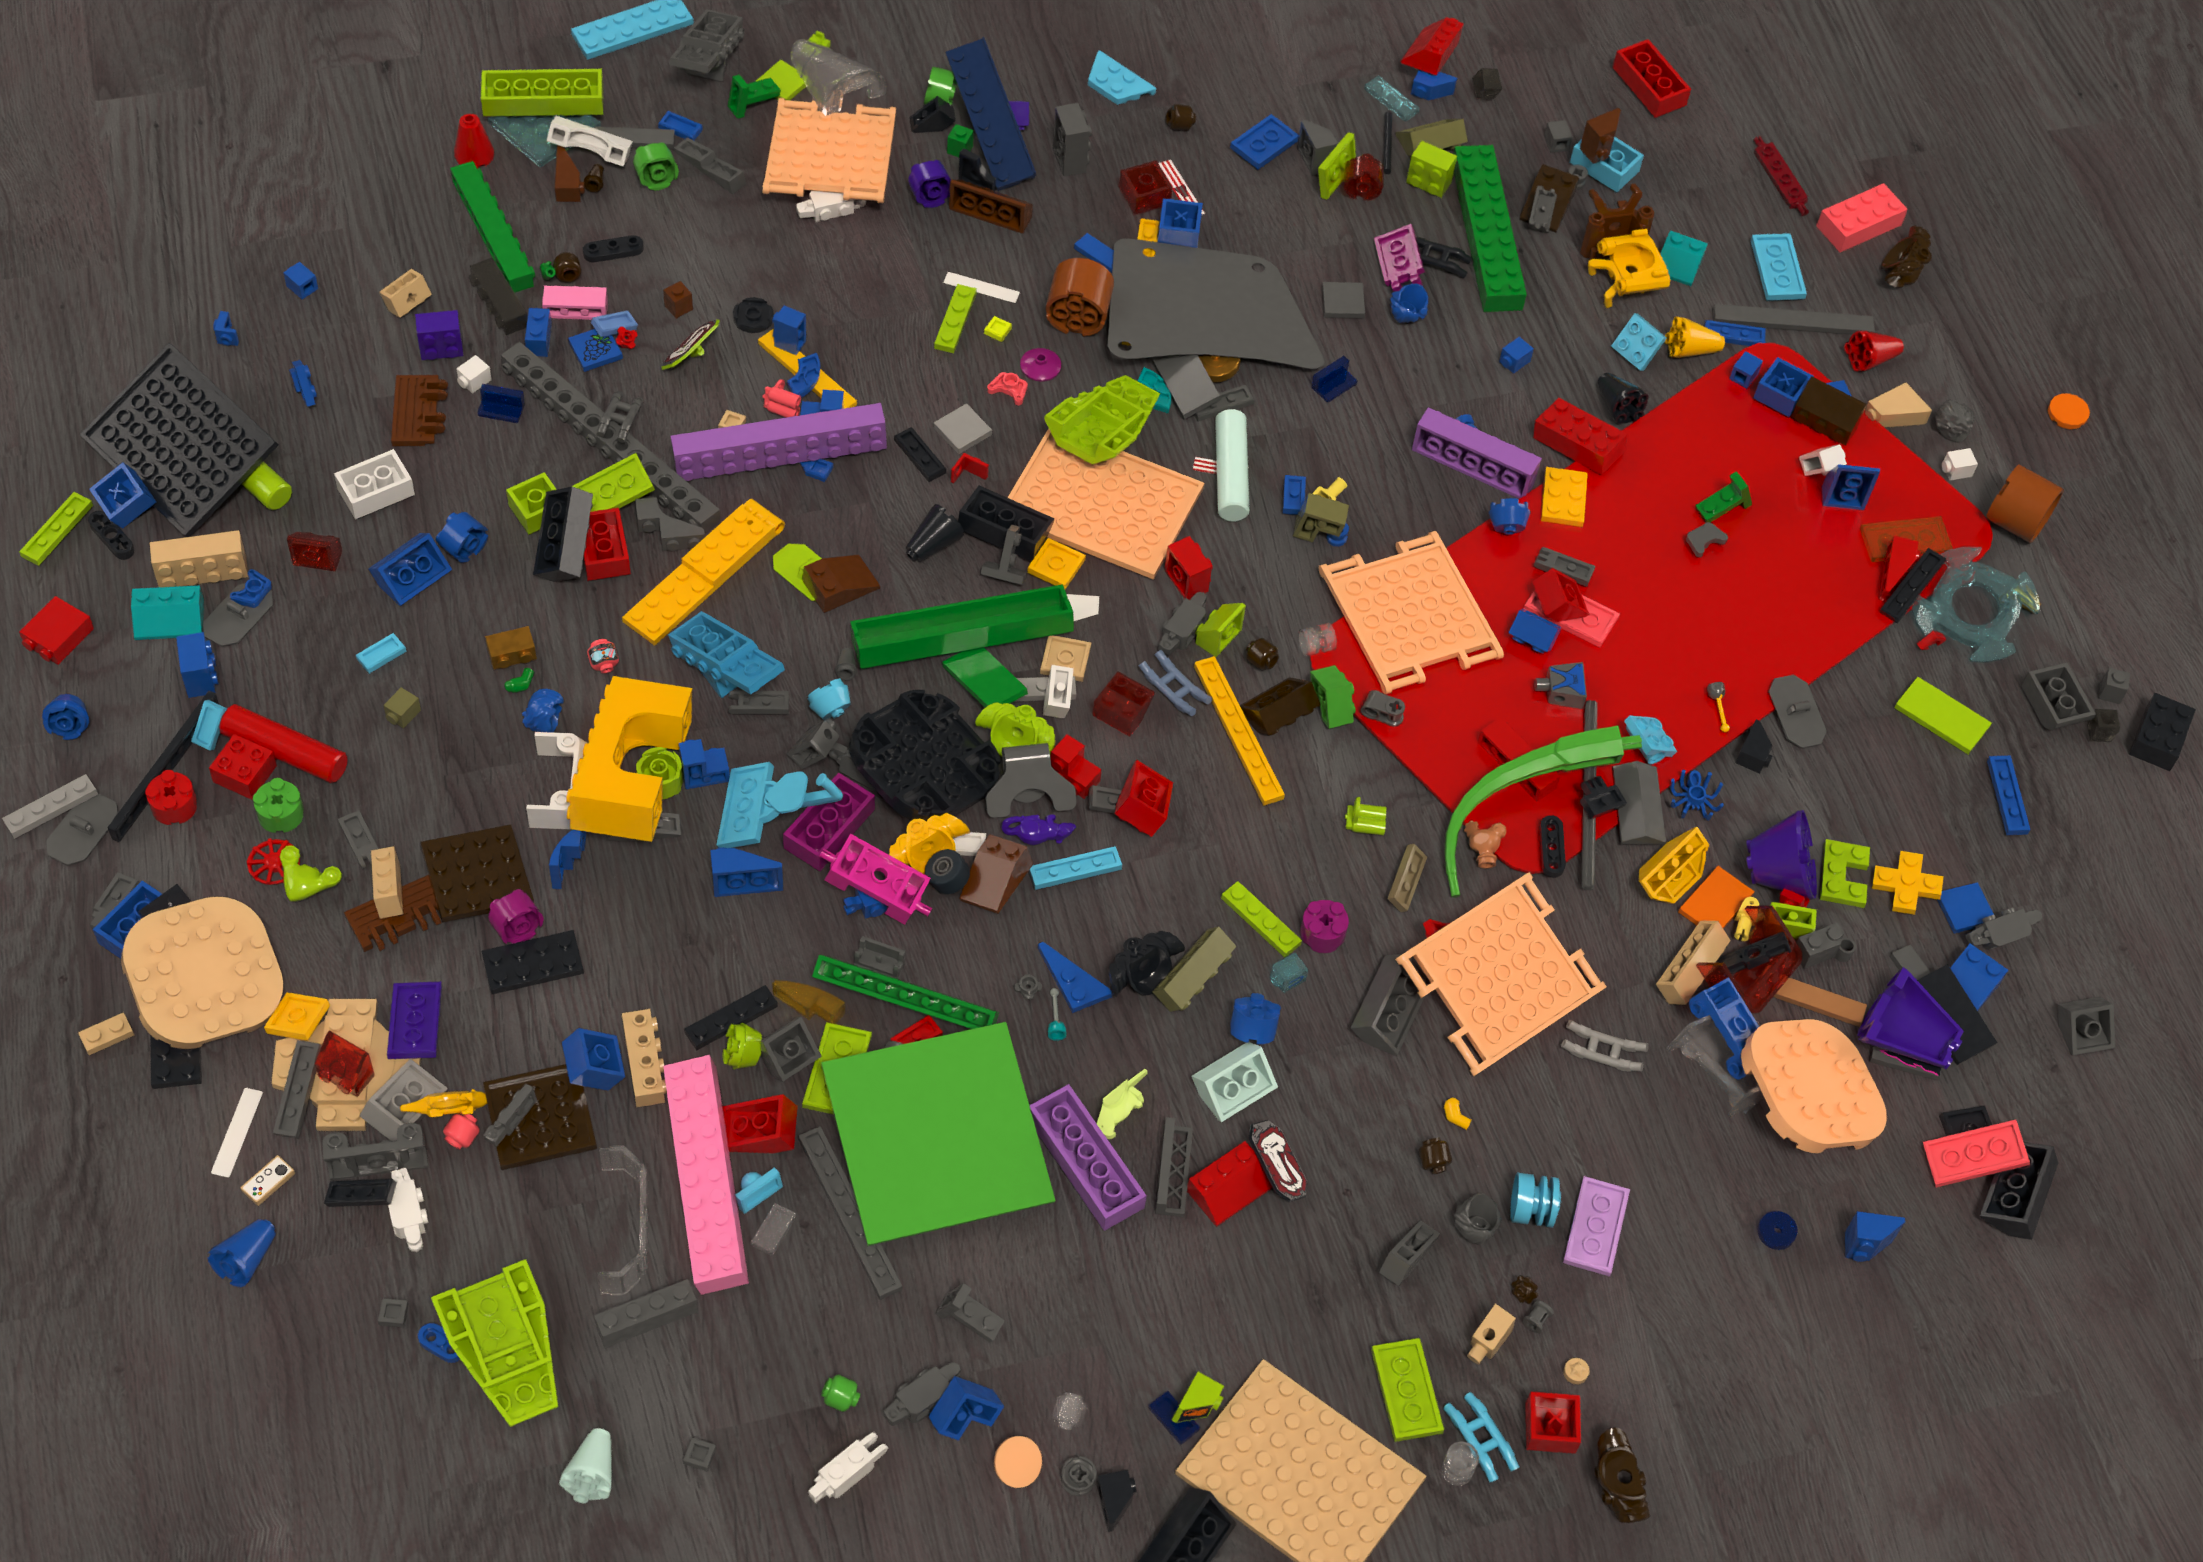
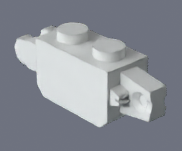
M812 190L809 194L810 199L796 204V210L800 218L814 217L815 222L853 214L854 209L866 205V200L850 199V201L843 200V193Z
M401 1168L392 1171V1179L397 1184L391 1205H388L395 1236L401 1239L406 1238L409 1250L411 1252H418L423 1247L421 1234L426 1233L424 1224L428 1223L426 1209H420L419 1202L424 1201L421 1187L416 1188L414 1179H410L407 1169Z
M873 1432L861 1441L857 1439L818 1471L819 1476L815 1479L817 1484L808 1491L809 1497L815 1503L826 1495L829 1498L833 1496L835 1499L840 1497L873 1469L874 1462L887 1452L888 1447L882 1444L870 1453L867 1448L878 1437Z

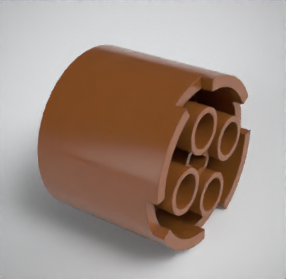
M1071 258L1061 262L1055 269L1046 303V318L1050 324L1066 334L1070 331L1082 333L1083 336H1089L1099 332L1105 324L1114 288V278L1110 271L1100 263L1085 258Z
M2018 464L2006 479V483L1999 494L1996 495L1986 517L1991 522L2031 544L2049 520L2063 495L2064 489Z

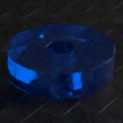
M1772 1211L1765 1214L1758 1225L1760 1240L1767 1247L1775 1250H1783L1790 1247L1798 1234V1228L1794 1219L1781 1211ZM1774 1228L1780 1229L1781 1233L1776 1232Z

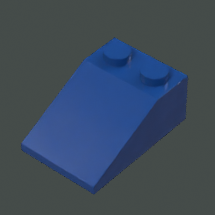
M1836 465L1827 473L1822 485L1823 506L1864 510L1880 474V469Z
M720 847L710 850L714 897L783 891L782 863L736 848Z
M1971 943L1951 967L1952 972L1977 1011L2001 984L2008 972V969Z

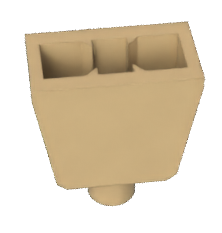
M1495 1304L1472 1336L1471 1346L1473 1348L1467 1354V1357L1476 1364H1480L1485 1356L1491 1359L1513 1331L1516 1318Z

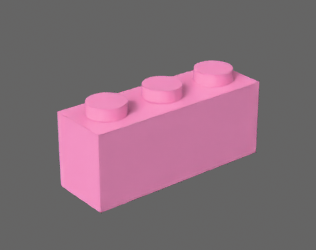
M544 286L542 306L543 309H550L551 318L592 320L593 317L607 315V288Z

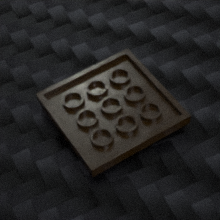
M511 824L420 842L442 923L488 914L491 910L489 906L492 901L501 899L517 889L523 890L534 902Z
M566 1064L483 1082L492 1125L497 1121L500 1112L512 1102L515 1093L521 1090L525 1084L533 1087L537 1098L536 1103L510 1136L506 1135L496 1147L501 1170L597 1149L584 1087L570 1083Z

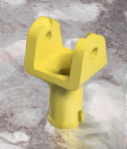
M1338 477L1327 489L1318 487L1313 494L1336 501V497L1347 488V484Z
M1747 897L1735 917L1738 925L1734 937L1739 940L1740 935H1742L1741 941L1749 939L1751 926L1755 925L1759 916V902L1756 898Z

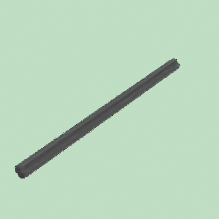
M1586 701L1584 732L1597 729L1598 703L1596 701ZM1597 766L1584 768V781L1596 777ZM1583 808L1582 888L1584 890H1593L1595 886L1596 818L1590 820Z

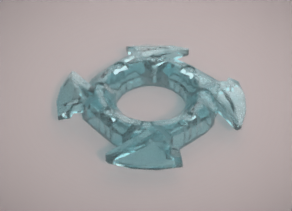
M1960 547L1940 554L1946 558L1944 564L1948 568L1935 587L1930 602L1919 596L1913 603L1912 611L1916 623L1925 637L1936 627L1938 631L1964 645L1975 647V645L1980 646L1970 657L1971 662H1991L2004 659L2016 653L2014 644L2008 643L2005 638L2017 620L2022 604L2035 614L2040 612L2039 596L2035 585L2026 572L2020 573L2019 578L2015 579L1986 564L1971 562L1981 552V547ZM1965 586H1979L1988 590L1995 597L1998 604L1996 618L1984 625H1972L1964 622L1953 610L1952 597L1954 593Z

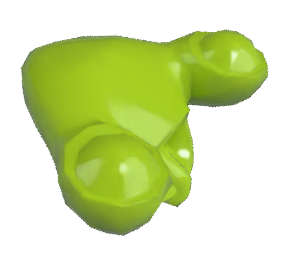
M286 846L281 850L280 860L284 869V889L290 902L304 900L322 890L336 886L341 881L342 873L339 868L331 866L326 868L321 874L316 867L312 868L305 864L298 865L300 851L295 846Z

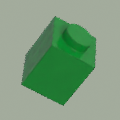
M955 124L947 139V154L959 158V152L963 148L971 151L973 148L974 130Z

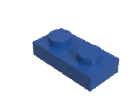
M1285 475L1283 493L1284 514L1298 515L1305 501L1306 477Z

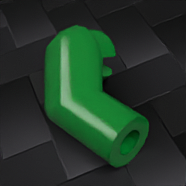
M551 261L540 265L542 277L546 281L555 276V270L551 265Z
M524 668L521 677L512 678L505 682L506 691L516 693L527 690L534 671L530 668Z

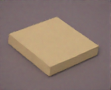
M1054 635L1048 636L1040 674L1049 675L1051 665L1073 668L1075 680L1083 682L1091 642Z

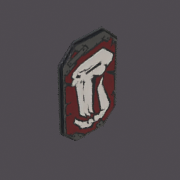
M1268 1120L1251 1124L1248 1140L1274 1192L1288 1202L1305 1198L1308 1184L1307 1179L1282 1130Z

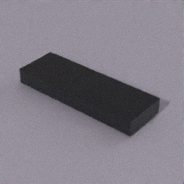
M912 427L894 436V441L928 482L946 474L944 465Z
M394 1179L330 1181L324 1204L328 1207L391 1205L397 1182Z

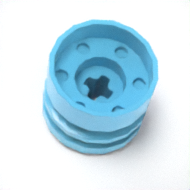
M1516 1173L1511 1196V1222L1528 1224L1531 1215L1535 1214L1536 1225L1541 1226L1545 1216V1226L1553 1227L1561 1202L1559 1178L1551 1177L1548 1185L1547 1176H1541L1538 1186H1535L1534 1175Z

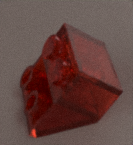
M1118 671L1094 701L1093 716L1130 737L1142 722L1155 692Z

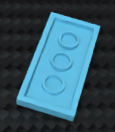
M1791 233L1752 235L1751 244L1766 300L1805 299L1807 292Z

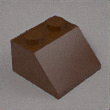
M1619 108L1586 122L1580 150L1593 164L1606 160L1610 155L1621 112Z

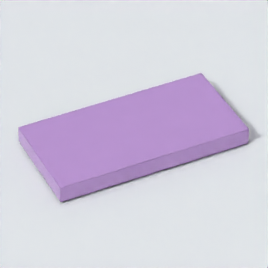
M1583 1177L1563 1263L1610 1277L1630 1189Z

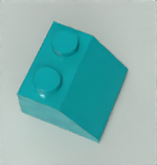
M1670 230L1660 254L1668 269L1670 279L1692 286L1708 243Z

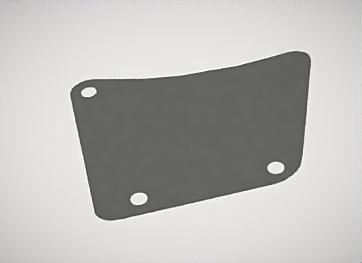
M1124 238L1116 241L1114 244L1112 272L1114 288L1110 302L1108 348L1114 355L1125 359L1168 355L1207 354L1261 359L1310 369H1317L1324 365V357L1278 268L1271 262L1253 255ZM1151 248L1155 250L1156 255L1147 257L1143 254V250ZM1260 263L1265 267V270L1256 272L1252 269V265ZM1120 342H1128L1132 348L1128 351H1123L1119 349L1118 344Z

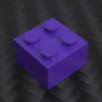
M458 310L415 314L421 360L464 356Z

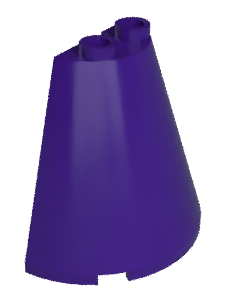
M1902 967L1888 982V987L1883 991L1882 995H1878L1867 1012L1858 1031V1040L1862 1043L1946 1070L1953 1061L1951 1051L1955 1052L1962 1043L1960 1038L1964 1031L1906 968Z

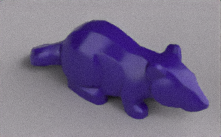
M1052 814L1048 815L1045 820H1041L1039 815L1009 817L1002 822L1001 828L1007 835H1017L1024 843L1037 845L1056 839V843H1062L1063 839L1075 830L1076 825L1073 823H1055L1053 821L1056 817ZM1021 822L1020 825L1016 827H1009V825H1011L1012 823Z

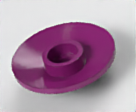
M1035 348L1027 351L1022 356L1020 367L1023 374L1029 379L1049 381L1059 374L1061 360L1056 353L1049 349Z

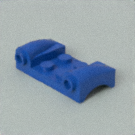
M1728 977L1689 1000V1007L1694 1016L1699 1019L1711 1016L1715 1026L1719 1029L1728 1047L1734 1054V1056L1726 1061L1727 1070L1733 1078L1739 1080L1747 1076L1742 1065L1741 1051L1745 1047L1746 1039L1759 1028V1025Z

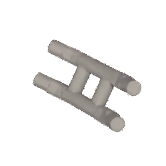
M1572 1020L1568 1021L1566 1028L1582 1038H1589L1587 1049L1564 1039L1561 1047L1572 1055L1609 1065L1622 1071H1643V1062H1632L1631 1060L1618 1058L1621 1048L1629 1052H1647L1648 1043L1624 1040L1591 1030V1028L1580 1025ZM1598 1042L1612 1045L1610 1056L1596 1052Z

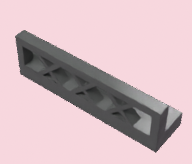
M1166 1117L1155 1214L1184 1217L1193 1128L1175 1126V1118ZM1174 1133L1187 1135V1141L1179 1146L1173 1140ZM1177 1153L1185 1160L1179 1167H1176L1171 1161V1157ZM1177 1174L1183 1183L1174 1189L1169 1183V1179ZM1175 1196L1181 1203L1180 1209L1167 1208V1200Z

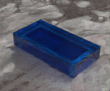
M1166 1391L1152 1402L1148 1409L1176 1441L1182 1445L1200 1431V1426L1194 1420L1178 1423L1172 1421L1180 1404L1169 1391Z

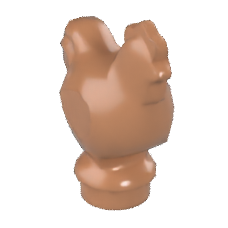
M1471 820L1465 825L1464 832L1467 833L1471 849L1479 853V856L1476 858L1478 867L1483 869L1493 868L1496 866L1497 861L1494 853L1500 846L1501 838L1506 835V827L1501 823H1495L1488 829H1479L1478 822Z

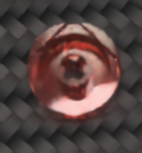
M1368 153L1347 161L1344 170L1345 193L1356 200L1357 197H1363L1364 200H1372L1380 196L1384 186L1383 164Z

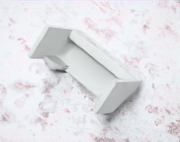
M535 732L538 755L573 757L570 789H572L574 773L578 774V762L580 758L584 757L583 749L587 742L572 733ZM568 791L555 792L551 797L550 806L527 805L529 828L570 829V819H567V810L570 803L566 801Z

